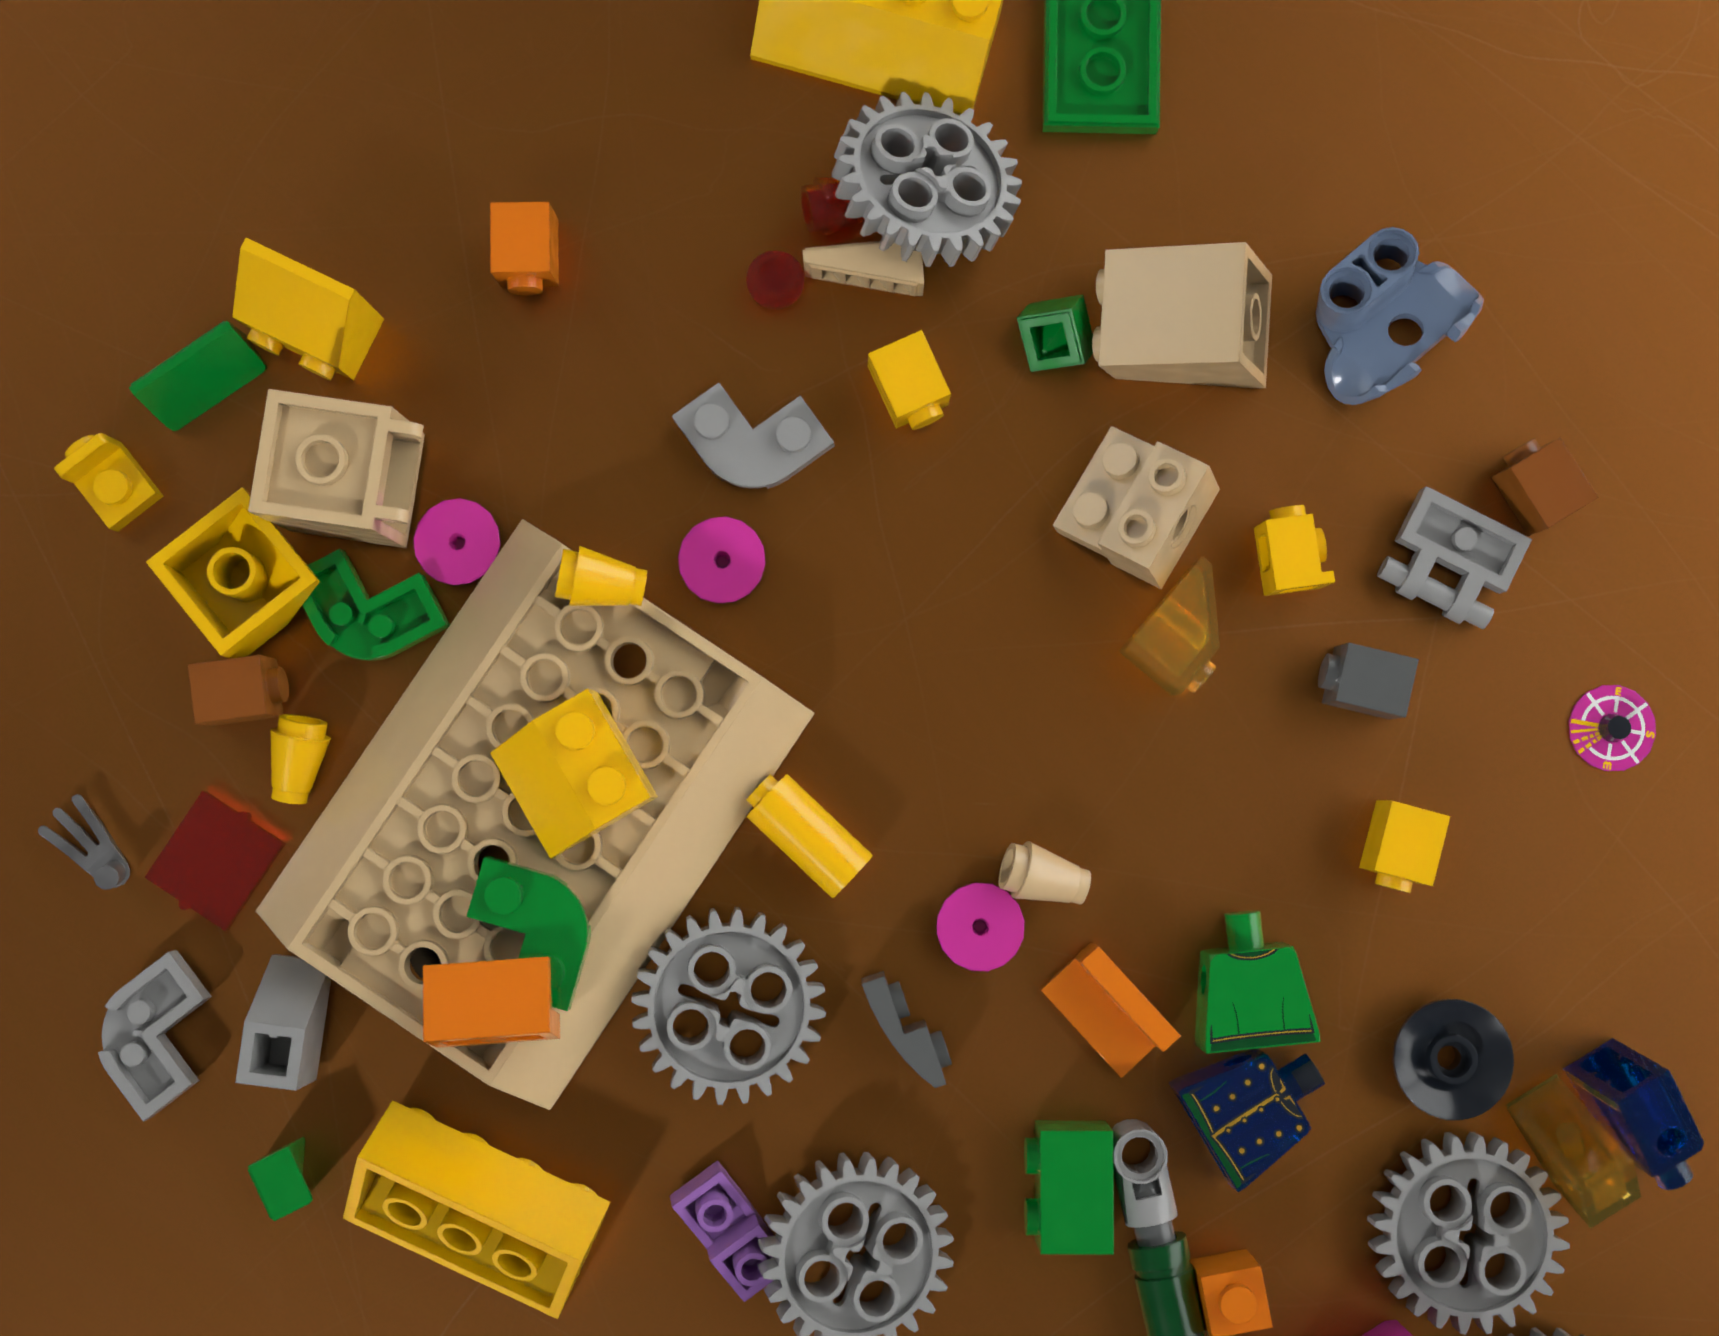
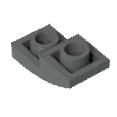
M884 971L861 978L862 987L870 1007L895 1049L934 1088L946 1085L941 1068L953 1064L941 1030L930 1034L925 1019L902 1027L900 1019L910 1016V1012L900 982L888 984Z

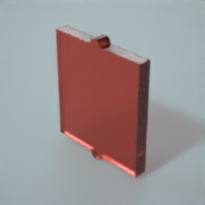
M202 791L144 878L178 899L180 909H193L225 931L229 930L286 843L251 821L252 815L250 812H238L209 792Z

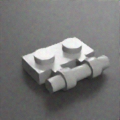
M1426 486L1419 490L1394 540L1415 551L1410 563L1405 565L1387 556L1378 570L1377 577L1395 585V592L1410 600L1417 596L1443 609L1442 616L1458 624L1465 620L1480 629H1485L1492 619L1494 609L1476 600L1482 587L1484 586L1498 594L1506 592L1532 539ZM1435 562L1462 575L1455 589L1428 576Z

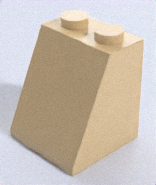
M1246 242L1106 250L1105 268L1098 271L1096 278V294L1098 302L1102 305L1101 326H1097L1093 333L1092 348L1094 358L1099 362L1098 366L1115 379L1240 388H1266L1272 274Z

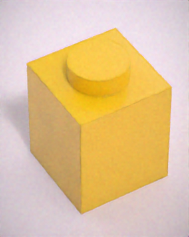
M922 330L868 353V369L896 429L908 423L912 430L920 429L944 416L942 408L949 405L951 392Z
M1376 800L1359 868L1377 873L1376 885L1406 893H1411L1413 883L1433 886L1451 816L1392 800Z

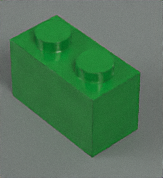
M1035 1120V1137H1025L1024 1140L1025 1174H1035V1198H1025L1024 1202L1025 1234L1035 1235V1241L1040 1254L1114 1255L1113 1130L1106 1121Z

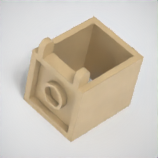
M268 389L248 512L291 532L407 548L425 437L423 433L424 426L410 422L392 406Z

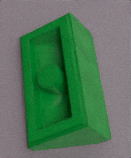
M223 321L131 383L129 389L167 428L172 431H178L265 372L267 366L254 345L246 339L247 335L229 321Z

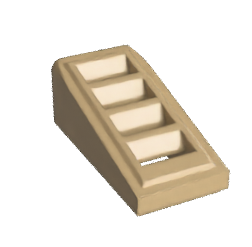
M880 241L810 247L802 250L805 277L910 296H923L924 290L921 252L913 251L907 262L902 261L901 246L896 243L885 251L879 249Z

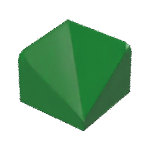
M1083 294L1030 303L1017 316L1030 372L1085 364L1093 354V332Z
M304 1136L263 1156L248 1166L250 1177L270 1219H273V1221L313 1201L311 1192L302 1175L305 1154Z

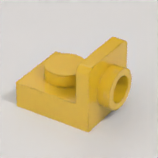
M103 433L88 435L74 442L66 450V458L54 467V470L61 479L74 483L105 525L116 532L120 531L164 497L124 444Z

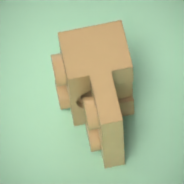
M1111 426L1055 520L1053 527L1059 534L1107 557L1112 565L1162 589L1220 488L1209 465L1158 441L1153 446Z

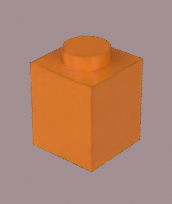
M550 202L490 203V271L501 288H507V291L511 294L538 295L543 292V287H559L558 218Z
M1247 1249L1189 1260V1263L1194 1268L1206 1329L1210 1336H1231L1273 1328L1262 1268Z

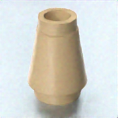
M1026 841L1023 845L1011 843L1004 854L999 872L1000 889L1010 891L1011 897L1015 899L1072 902L1081 905L1088 895L1091 884V872L1089 870L1082 869L1078 865L1030 841Z

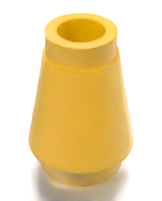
M579 546V551L563 549L555 597L570 600L569 606H629V604L641 606L647 570L638 569L636 566Z
M279 715L277 727L270 729L271 786L273 787L271 798L273 800L288 804L307 803L308 795L311 792L331 740L326 735L328 724L326 721L303 715Z

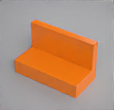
M1092 941L1040 988L1045 996L1120 1078L1126 1075L1154 1047L1165 1052L1181 1037L1106 953Z
M550 957L423 965V1042L441 1048L560 1039V1014L552 1009Z

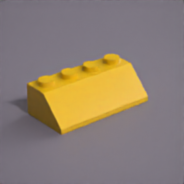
M759 0L750 57L755 61L898 100L901 92H906L914 104L920 103L924 92L930 94L933 106L939 108L942 107L947 98H951L953 101V113L960 116L965 110L969 108L974 109L1001 14L1003 0Z
M392 1100L357 1157L343 1219L558 1319L597 1236L610 1201L597 1196L592 1189L585 1185L569 1183L543 1171L532 1160L515 1158L490 1146L483 1138L476 1134L457 1131L436 1121L432 1115L422 1109L408 1108Z

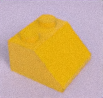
M245 238L240 248L232 317L250 330L246 339L278 356L283 347L302 355L298 364L331 381L335 372L354 380L384 318L355 289L251 239Z
M241 487L146 561L220 656L230 659L249 656L286 627L320 582L274 523L248 512L251 495L244 487Z
M589 688L533 719L490 752L550 859L658 798L599 693Z

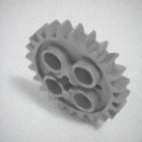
M901 92L896 106L885 96L879 98L875 110L864 105L860 110L857 120L850 119L848 121L844 134L840 138L834 154V158L837 161L832 171V177L840 180L835 196L838 199L850 200L845 212L846 218L863 217L865 219L860 231L863 237L871 235L876 231L883 236L879 246L881 251L887 250L896 243L901 246L902 261L907 262L913 251L921 252L922 259L927 267H931L937 254L942 255L949 267L955 265L961 253L973 262L982 248L990 252L993 250L999 237L1005 236L1021 202L1016 197V194L1022 185V180L1011 176L1018 164L1017 159L1001 157L1008 142L1006 140L990 141L988 135L993 125L990 122L978 127L972 124L973 109L965 110L960 116L953 113V101L951 98H947L942 107L939 108L933 106L932 98L927 92H924L919 104H914L906 92Z
M734 907L729 923H721L715 908H711L708 915V926L702 928L689 915L686 917L688 934L683 938L669 928L665 931V936L671 947L667 952L655 947L649 948L648 954L657 964L656 970L642 968L637 971V978L649 985V990L632 993V1003L646 1007L648 1011L632 1018L633 1028L651 1030V1033L639 1042L640 1051L647 1052L659 1049L660 1053L652 1063V1070L657 1073L672 1066L674 1071L670 1080L671 1088L675 1090L687 1079L693 1081L692 1096L695 1100H698L703 1095L708 1086L714 1088L718 1105H723L728 1089L734 1088L737 1089L742 1103H748L749 1086L756 1083L769 1096L772 1094L769 1077L776 1073L789 1083L793 1080L787 1065L790 1059L804 1064L810 1061L808 1055L800 1046L802 1040L819 1042L821 1039L820 1034L813 1027L809 1026L808 1023L809 1020L826 1017V1011L823 1007L810 1003L811 998L825 992V987L820 982H807L805 979L815 972L818 965L814 959L797 962L796 959L804 950L805 944L801 939H798L785 946L782 942L786 936L787 927L782 922L774 927L770 933L764 931L766 920L762 912H758L751 924L746 925L743 924L740 907ZM705 953H719L728 961L725 974L718 980L704 981L694 972L696 961ZM766 972L779 975L783 980V986L777 997L769 1001H762L753 997L751 985L757 976ZM681 984H687L720 1000H726L730 992H736L740 1006L751 1011L774 1015L779 1018V1022L775 1026H770L737 1010H731L727 1018H722L716 1003L698 997L683 995L679 993L678 987ZM693 1009L703 1013L707 1018V1024L703 1032L694 1037H684L678 1034L673 1028V1022L682 1011ZM742 1030H754L763 1038L759 1050L747 1057L738 1056L730 1049V1041L733 1036Z
M1470 1131L1463 1147L1456 1135L1451 1132H1445L1443 1150H1439L1429 1140L1422 1139L1421 1149L1424 1157L1417 1160L1405 1151L1400 1153L1402 1162L1407 1170L1401 1175L1386 1169L1383 1173L1394 1185L1391 1193L1374 1191L1372 1194L1375 1199L1385 1206L1384 1213L1367 1216L1368 1222L1383 1231V1235L1369 1240L1368 1245L1376 1253L1387 1254L1386 1257L1375 1265V1268L1384 1278L1395 1277L1388 1287L1389 1291L1397 1299L1409 1296L1406 1307L1417 1317L1428 1310V1320L1439 1329L1446 1324L1450 1317L1452 1327L1460 1334L1466 1335L1473 1318L1476 1325L1483 1332L1491 1334L1493 1316L1498 1315L1510 1327H1514L1516 1323L1513 1308L1520 1305L1526 1311L1535 1314L1537 1310L1530 1297L1533 1291L1536 1290L1548 1296H1552L1554 1293L1543 1279L1545 1273L1563 1274L1565 1271L1551 1257L1553 1251L1570 1249V1243L1554 1234V1229L1568 1224L1569 1219L1558 1211L1549 1210L1562 1196L1550 1187L1540 1188L1549 1176L1548 1173L1537 1166L1527 1169L1530 1156L1519 1149H1515L1508 1155V1143L1494 1137L1486 1147L1484 1137ZM1471 1179H1475L1476 1184L1472 1187L1469 1194L1467 1190L1468 1182ZM1443 1185H1449L1451 1188V1198L1448 1205L1440 1211H1431L1430 1198L1432 1193ZM1502 1192H1508L1510 1195L1508 1210L1502 1216L1492 1218L1490 1206L1493 1199ZM1472 1223L1476 1225L1475 1233L1465 1234L1463 1241L1459 1239L1460 1231L1470 1230ZM1444 1246L1446 1251L1444 1263L1434 1271H1425L1424 1261L1426 1255L1430 1250ZM1504 1253L1505 1264L1502 1271L1494 1277L1486 1278L1485 1266L1487 1261L1496 1254ZM1467 1270L1468 1281L1465 1285H1460L1459 1282Z
M863 1152L858 1168L853 1167L850 1159L844 1153H840L838 1156L837 1171L830 1172L820 1160L816 1161L817 1179L811 1183L797 1173L794 1179L800 1192L796 1197L782 1192L777 1194L779 1201L785 1208L783 1216L766 1214L764 1218L768 1226L776 1232V1236L764 1237L758 1241L762 1252L773 1257L758 1264V1269L764 1279L774 1280L764 1288V1291L770 1303L782 1301L776 1309V1313L782 1323L785 1324L796 1319L793 1329L797 1336H809L813 1331L814 1336H878L881 1334L884 1336H897L895 1327L901 1323L913 1332L918 1331V1325L913 1313L917 1309L932 1314L935 1312L936 1309L926 1296L929 1290L938 1292L947 1290L948 1286L936 1274V1271L953 1267L954 1263L945 1252L939 1250V1248L953 1242L954 1238L946 1228L937 1227L946 1220L948 1215L940 1205L930 1206L936 1197V1193L927 1184L916 1188L920 1177L910 1168L898 1176L899 1165L890 1157H887L877 1170L875 1159L869 1152ZM842 1203L853 1204L852 1214L845 1223L837 1226L828 1225V1217L833 1208ZM873 1203H879V1208L873 1211L869 1217L868 1211ZM898 1223L906 1224L905 1235L899 1242L893 1245H883V1237L888 1228ZM864 1245L866 1251L863 1255L853 1254L850 1261L847 1259L846 1255L849 1250L859 1252ZM822 1260L831 1263L827 1275L820 1281H804L805 1274L812 1264ZM877 1280L884 1281L883 1290L877 1298L868 1302L859 1300L860 1294L867 1284ZM844 1288L845 1293L839 1303H834L833 1299L839 1296Z

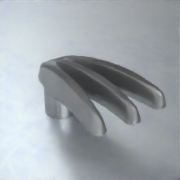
M74 795L72 802L84 817L100 844L61 808H55L52 812L53 816L85 848L88 855L46 826L38 828V833L92 875L99 888L105 890L117 888L128 880L130 868L125 857L102 821L81 795Z

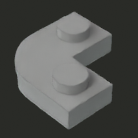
M717 383L672 415L677 426L709 470L721 481H726L743 488L767 487L769 489L780 485L835 447L834 441L801 396L754 429H752L720 383Z
M177 950L169 951L120 988L105 1005L108 1010L102 1026L103 1051L98 1052V1055L108 1075L143 1121L155 1116L200 1081L164 1034L212 997Z

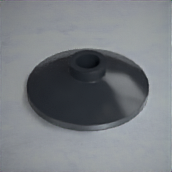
M1442 999L1423 1005L1405 1020L1394 1042L1392 1063L1399 1087L1416 1107L1437 1118L1465 1120L1485 1113L1505 1094L1513 1074L1514 1054L1506 1030L1488 1010L1465 1000ZM1445 1046H1451L1455 1052V1059L1449 1066L1441 1067L1437 1059L1438 1052Z

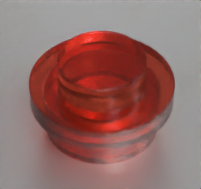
M768 251L756 257L750 264L746 277L748 291L753 300L760 306L771 310H780L791 306L799 299L804 289V272L800 263L792 255L783 251Z

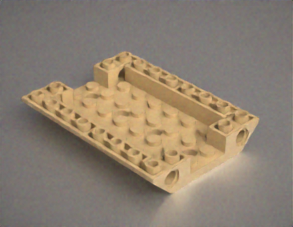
M522 519L256 909V912L289 951L423 1041V981L417 979L410 969L411 956L418 948L425 947L436 952L441 964L519 958L525 938L524 933L466 917L480 872L478 859L481 852L490 845L499 846L507 852L511 863L542 871L565 881L568 884L567 886L578 897L585 910L588 925H591V937L571 1009L564 1011L552 1007L553 1010L560 1014V1039L441 1048L430 1045L487 1085L551 1110L638 980V969L646 968L650 962L649 948L660 947L666 938L665 931L668 928L672 929L753 806L746 799L770 774L774 776L815 713L645 598H643L641 606L629 604V606H569L570 600L556 598L555 593L563 549H571ZM635 644L640 646L646 654L647 662L645 669L637 677L622 678L614 669L613 659L615 653L624 645ZM589 688L599 693L658 798L550 859L490 752L533 719Z

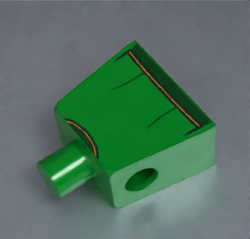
M1258 910L1224 914L1228 947L1201 950L1199 956L1195 1025L1196 1046L1206 1054L1321 1042L1320 1032L1294 947L1284 942L1264 943L1261 912Z

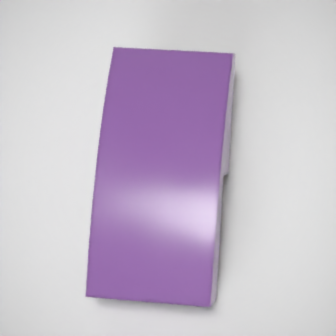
M718 1160L670 1195L672 1208L706 1247L710 1262L744 1302L774 1281L764 1279L758 1269V1264L773 1258L762 1252L758 1241L761 1238L774 1235Z

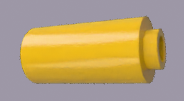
M770 774L746 799L754 807L746 817L832 899L873 856L788 774L779 782Z

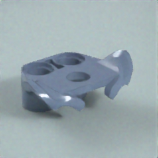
M1390 227L1372 234L1333 267L1322 280L1316 308V319L1320 330L1331 348L1325 361V379L1328 389L1334 398L1343 404L1357 405L1365 403L1415 378L1422 371L1415 362L1446 336L1454 342L1460 340L1482 310L1483 296L1450 265L1438 261H1433L1426 265L1418 261V243L1413 235L1404 229ZM1391 259L1399 263L1401 268L1391 271L1385 270L1378 266L1376 261ZM1336 296H1349L1356 300L1358 305L1351 308H1343L1334 304L1331 299ZM1403 318L1415 321L1421 328V339L1413 345H1398L1392 341L1388 334V327L1392 322Z

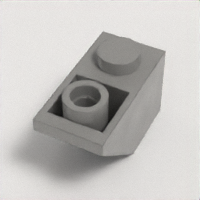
M273 954L244 1021L235 1083L297 1091L317 1080L331 978L300 957Z

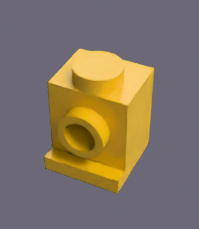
M1294 505L1270 510V519L1254 527L1264 596L1321 589L1335 583L1334 571L1322 572L1321 563L1325 562L1327 558L1326 539L1322 528H1315L1313 513L1306 514L1305 505Z

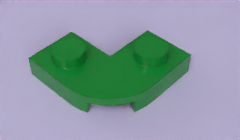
M339 548L307 565L320 582L302 606L321 639L328 646L347 656L368 661L387 659L404 652L450 626L425 575L417 573L370 598L346 551Z
M484 857L466 917L524 933L525 938L519 958L550 957L552 1007L564 1011L570 1010L591 937V925H588L587 916L580 900L567 886L568 884L554 875L494 857Z

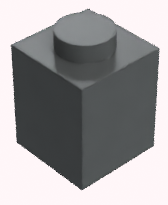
M1353 643L1335 646L1333 654L1327 653L1319 671L1318 687L1325 689L1322 704L1389 720L1405 718L1419 659Z

